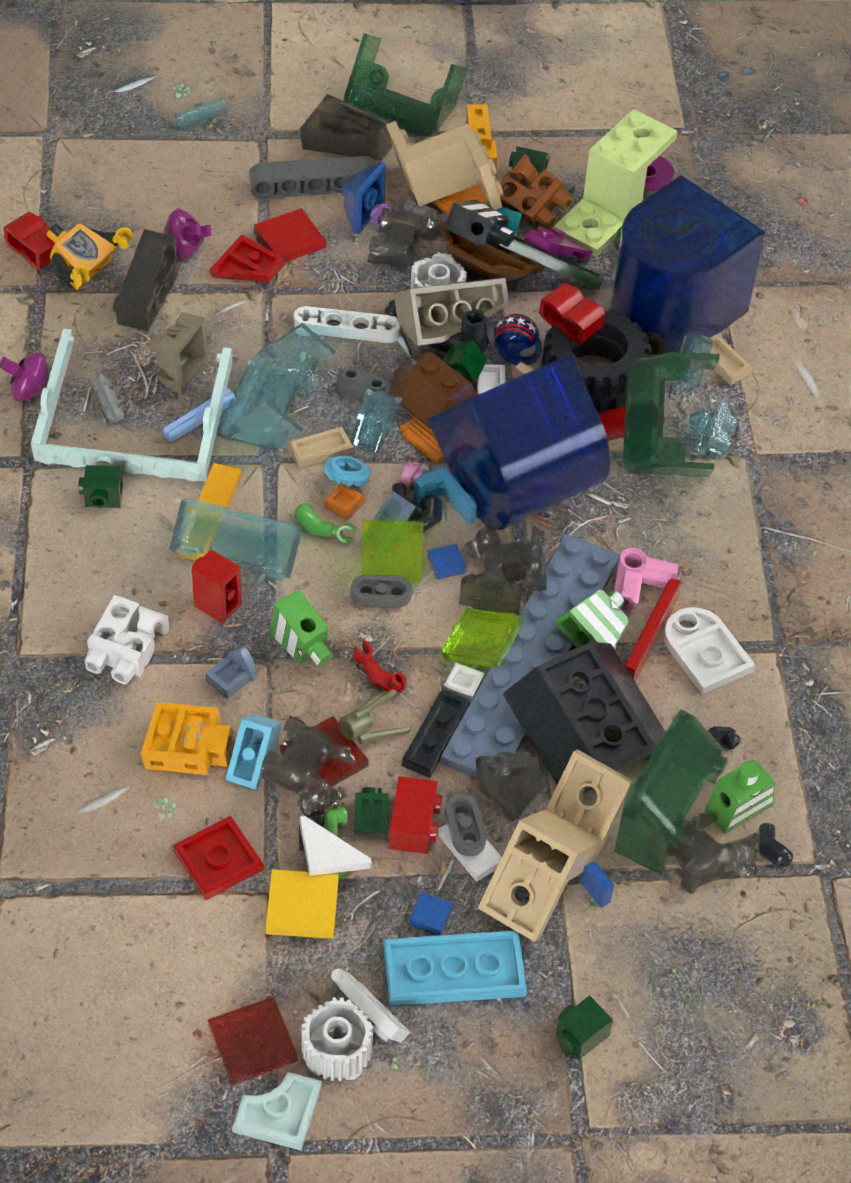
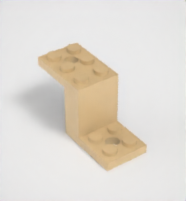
M396 121L386 124L400 168L419 207L479 184L490 207L494 210L502 208L500 196L504 194L499 181L496 180L494 175L497 174L492 158H489L485 145H482L478 132L473 133L468 124L414 145L409 142L405 129L400 130Z
M579 750L573 751L547 808L519 820L478 909L530 940L538 941L567 882L582 874L586 865L593 861L596 862L635 781ZM586 786L596 790L598 798L595 804H589L584 800L583 790ZM517 886H523L529 891L530 899L527 904L517 900L515 896Z

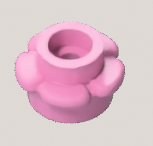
M409 461L399 483L405 484L407 489H410L412 485L414 486V479L424 474V471L420 470L421 464L418 463L416 465Z

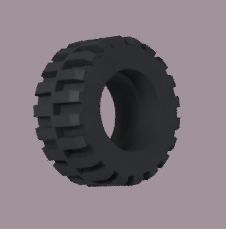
M610 309L605 311L603 327L581 344L570 340L559 328L553 326L545 335L541 375L565 389L564 401L572 409H576V407L581 408L583 412L591 413V411L604 413L608 412L609 409L615 410L623 407L624 404L627 406L635 401L643 392L644 385H646L651 358L649 339L636 322H631L630 317L624 314L620 316L616 311ZM594 355L607 358L614 363L593 365L578 358Z

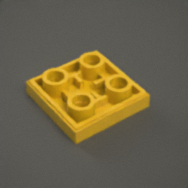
M272 869L265 934L334 939L339 874L330 873L309 876V872Z

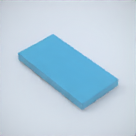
M515 930L383 939L389 1006L526 997L527 988L519 933Z

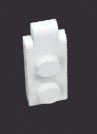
M335 969L332 972V980L351 1000V1003L354 1006H358V1011L363 1010L364 1016L367 1015L374 1023L373 1031L386 1042L388 1039L401 1043L409 1035L410 1031L349 972L342 969Z

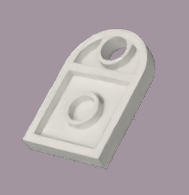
M690 607L676 611L668 619L664 632L665 645L701 695L754 672V662L721 619L714 613L702 608ZM689 621L694 627L685 628L680 625V622Z

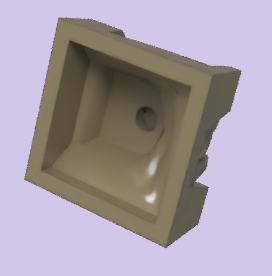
M184 312L176 319L174 326H169L168 329L162 332L161 336L153 335L149 342V350L156 352L157 365L160 368L156 373V378L166 388L180 394L184 392L209 358L204 317Z

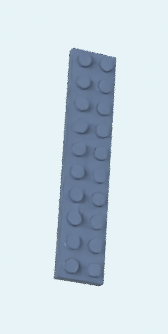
M568 534L564 535L445 748L440 764L500 787L527 736L504 698L503 693L535 667L573 650L575 645L553 621L597 590L601 589L604 591L618 565L621 554Z

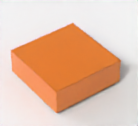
M340 484L324 500V507L348 521L365 503V496L345 484Z

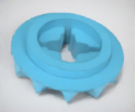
M337 456L327 459L323 471L329 480L337 481L338 485L345 484L348 487L351 485L359 487L364 483H368L371 473L370 469L363 462L349 456Z

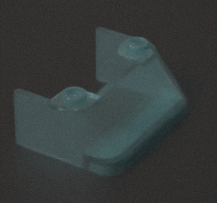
M301 323L260 350L248 363L234 393L235 398L231 400L220 423L218 432L229 440L271 450L284 446L289 439L301 433L303 429L286 415L296 390L301 387H308L316 377V374H314L316 367L334 356L336 350L304 323Z
M184 498L180 503L169 549L176 550L178 548L177 554L195 558L196 553L206 554L212 549L227 559L261 567L267 570L266 576L284 580V577L291 578L303 527L196 499Z

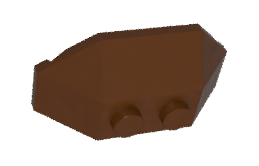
M446 221L442 222L441 228L448 253L452 255L454 261H457V264H461V267L469 275H478L484 278V280L506 278L507 285L543 271V265L500 246V243L488 246L479 245L445 229Z
M432 352L414 356L394 371L391 398L429 429L471 436L492 420L491 415L472 384Z

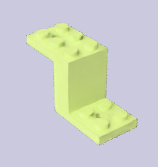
M635 109L630 111L589 150L583 199L553 227L564 231V237L593 251L592 255L594 257L600 255L615 240L618 229L622 225L634 221L640 215L647 167L676 140L678 131Z

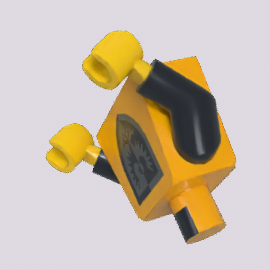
M56 223L46 234L55 243L50 260L56 277L70 282L77 291L111 262L117 245L121 249H126L129 246L127 240L132 241L134 239L130 228L127 227L120 228L116 232H103L87 228L82 224H77L67 233Z

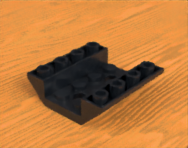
M589 642L535 667L503 693L504 698L557 785L573 751L576 750L617 771L644 757L647 762H650L676 748L611 643ZM580 677L584 679L587 687L584 689L574 687L571 683V678ZM604 731H615L619 735L620 740L618 742L608 741L604 737ZM586 786L583 790V794L594 788Z

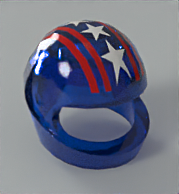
M513 313L502 318L494 329V343L500 357L506 362L513 365H518L520 362L525 365H531L540 358L542 353L539 329L530 317L520 313ZM533 345L536 348L534 353L529 356H522L520 354L522 350Z

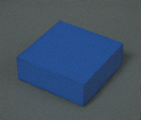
M457 544L428 550V559L437 579L466 572V565Z
M593 861L584 867L581 884L602 908L611 903L614 883L600 866Z
M422 892L410 917L409 925L435 935H442L453 910V903Z

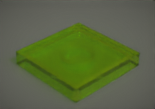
M362 520L361 575L400 576L406 578L409 582H421L423 521Z
M466 608L441 650L443 659L499 668L523 625L522 618L516 615Z

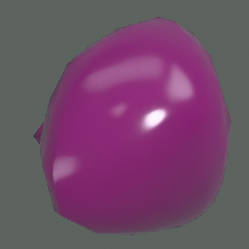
M179 208L169 215L164 228V239L168 249L180 259L190 257L201 246L204 238L212 236L211 225L200 226L188 212Z
M38 352L27 355L19 364L3 356L0 361V368L12 374L10 387L15 401L30 399L42 393L43 388L47 387L49 371L46 358L42 353Z

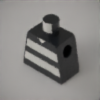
M478 200L453 203L444 226L445 229L482 246L500 243L508 247L515 236L513 231L506 228L509 222L508 217Z

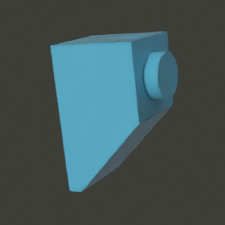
M254 713L241 719L225 780L254 790L258 788L275 753L282 722Z

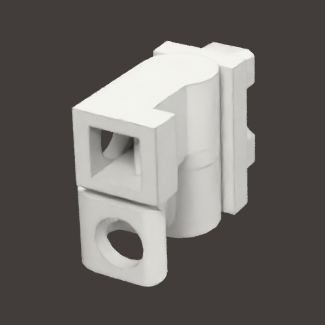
M114 595L93 634L87 640L89 652L85 659L86 669L92 673L100 674L105 665L113 667L111 671L112 678L125 685L134 675L141 677L145 670L144 667L149 663L154 652V631L166 635L169 631L168 616L142 607L139 603ZM121 607L127 608L129 613L121 611Z

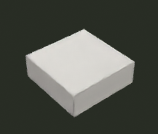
M455 663L444 684L443 690L472 702L484 680L485 673Z

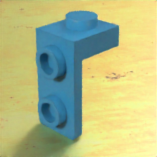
M445 466L429 473H424L414 479L413 498L417 502L422 504L423 499L428 495H437L438 497L445 495L469 525L475 522L476 500L471 494L466 493L461 487L458 478L454 474L451 475Z

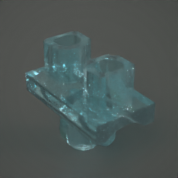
M691 332L685 334L679 356L675 361L672 377L683 380L697 389L700 386L714 344L713 340L703 334L695 335Z
M722 400L718 403L715 412L708 414L707 410L702 409L690 415L689 426L696 435H702L697 453L703 456L709 450L723 455L730 447L732 439L721 434L720 431L729 436L734 430L738 419L726 413L728 404Z

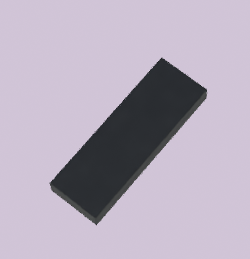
M442 689L406 751L401 766L431 778L445 748L466 713L470 700Z

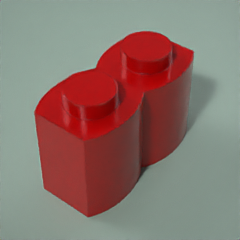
M27 212L3 227L4 239L8 246L16 253L23 255L34 267L41 269L51 263L50 255L55 243L46 236L51 227L47 226L41 216Z
M562 283L542 298L539 308L540 316L548 324L559 328L570 340L579 344L603 327L606 314L600 304L584 298L579 289L567 283Z

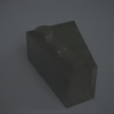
M327 94L300 127L302 149L352 157L370 156L374 160L382 161L393 146L386 124L391 123V121Z
M147 229L143 230L119 296H116L114 300L113 311L116 312L117 324L149 332L178 277L175 236Z

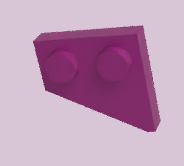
M555 227L529 230L524 241L547 253L559 254L570 258L574 254L583 261H589L593 252L564 237L565 232Z

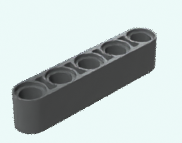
M370 156L258 163L249 170L251 191L255 197L260 199L343 193V188L348 181H351L358 172L376 165V161Z

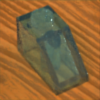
M367 388L350 440L351 444L378 452L394 425L402 397L379 389Z

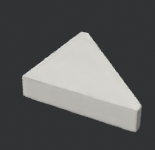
M306 816L300 817L299 824L309 876L371 869L372 862L370 857Z

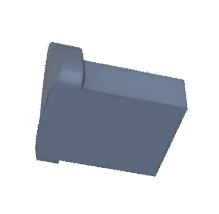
M244 645L233 649L226 658L206 673V681L227 699L249 681H254L257 678L254 661Z

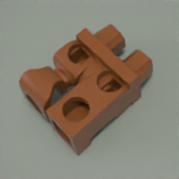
M526 154L509 172L510 176L506 174L499 182L504 194L500 196L502 207L522 213L521 218L529 222L536 229L539 226L545 229L553 227L557 223L558 218L551 211L556 205L566 211L574 202L572 196L565 190L563 182L545 169L538 173ZM523 178L530 184V189L520 184Z

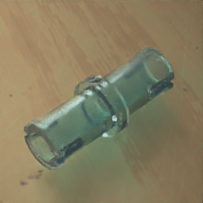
M220 97L205 104L199 102L193 108L174 113V118L178 119L176 124L179 129H182L197 122L205 123L209 118L228 113V109L224 107L226 105L224 98Z

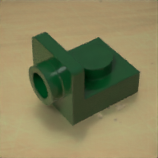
M364 787L362 788V793H355L354 833L387 834L389 794L382 793V788Z

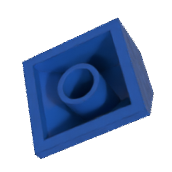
M383 162L358 172L343 188V196H345L344 208L355 234L359 235L371 221V210L376 205L385 203L386 164Z

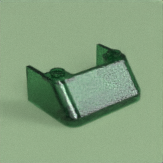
M364 33L344 94L346 108L351 112L385 124L396 121L399 129H405V131L421 137H431L436 134L456 107L468 68L451 64L444 87L433 93L430 104L386 89L389 80L388 71L384 66L374 63L382 38Z
M672 351L640 357L630 363L626 377L622 461L627 470L633 473L707 478L714 470V463L685 462V447L683 443L676 438L663 437L665 381H679L687 375L689 369L714 370L719 361L720 354Z
M683 709L678 712L632 786L623 806L614 852L660 875L665 870L669 851L672 847L677 849L684 838L685 831L681 829L683 819L705 782L709 781L716 784L718 777L721 776L728 762V759L724 757L725 750L693 714Z

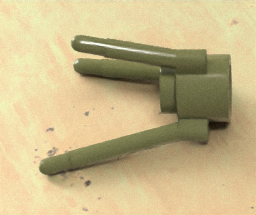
M395 689L389 692L383 690L353 712L339 719V726L343 735L351 741L357 738L359 743L362 744L371 739L409 733V727L369 732L373 726L369 712L395 696L397 691Z

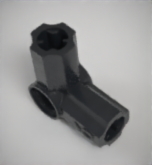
M478 309L465 311L462 316L461 332L451 336L442 343L430 344L429 347L448 352L451 345L473 339L484 354L489 344L487 336L488 318L484 315V311Z

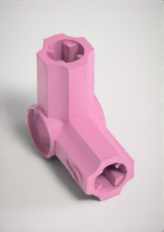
M638 548L625 549L621 553L613 589V591L620 593L624 598V604L620 610L628 612L629 610L637 609L642 583L665 588L669 579H676L678 564L646 557L645 553Z

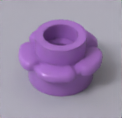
M388 203L376 205L370 212L371 222L379 228L391 226L395 221L394 207H390Z

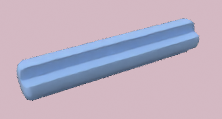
M226 389L222 411L235 403V395L229 389ZM211 398L162 429L164 438L168 442H174L203 423L205 407H210Z

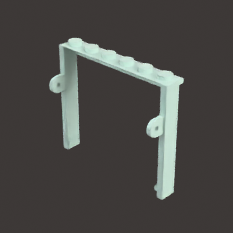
M63 329L47 388H43L41 394V409L31 441L34 461L44 464L70 465L76 468L86 467V465L122 466V472L134 475L146 474L160 478L171 477L188 481L206 482L233 362L232 348L223 347L222 354L217 353L216 359L220 363L210 407H205L204 434L197 462L46 444L74 344L72 330Z

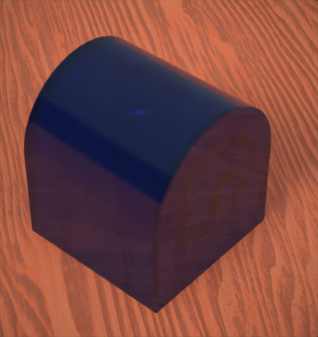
M680 175L636 205L626 215L621 230L610 310L616 311L620 316L624 314L630 317L632 323L636 322L642 328V332H654L661 335L666 342L663 354H677L694 350L697 344L716 334L718 335L748 312L765 231Z
M572 354L476 395L427 419L452 475L454 474L458 478L461 487L466 493L471 494L476 500L477 518L494 530H503L603 483L610 471V449L607 436Z

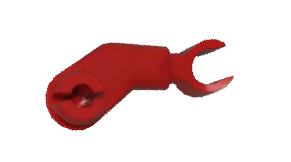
M364 640L362 644L363 651L366 654L361 653L357 645H355L353 658L356 662L363 664L362 667L373 686L387 692L395 689L397 694L405 690L406 676L400 672L392 674L381 670L377 660H374L371 656L373 650L369 642Z

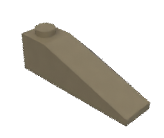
M506 278L414 288L394 293L397 320L415 346L442 343L451 336L461 332L462 316L465 311L478 309L484 311V315L488 318L509 306Z

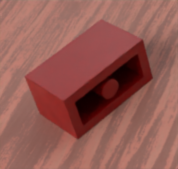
M210 549L203 557L198 558L191 568L194 607L223 624L242 605L241 570L239 565Z
M398 777L389 832V849L428 854L430 842H436L439 822H433L434 814H440L443 795L437 794L438 781Z

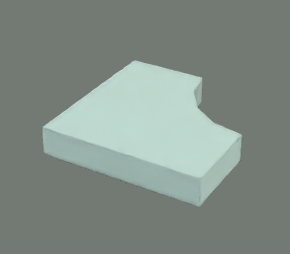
M288 1072L282 1083L271 1092L258 1096L243 1095L232 1126V1132L302 1151L322 1088V1081Z

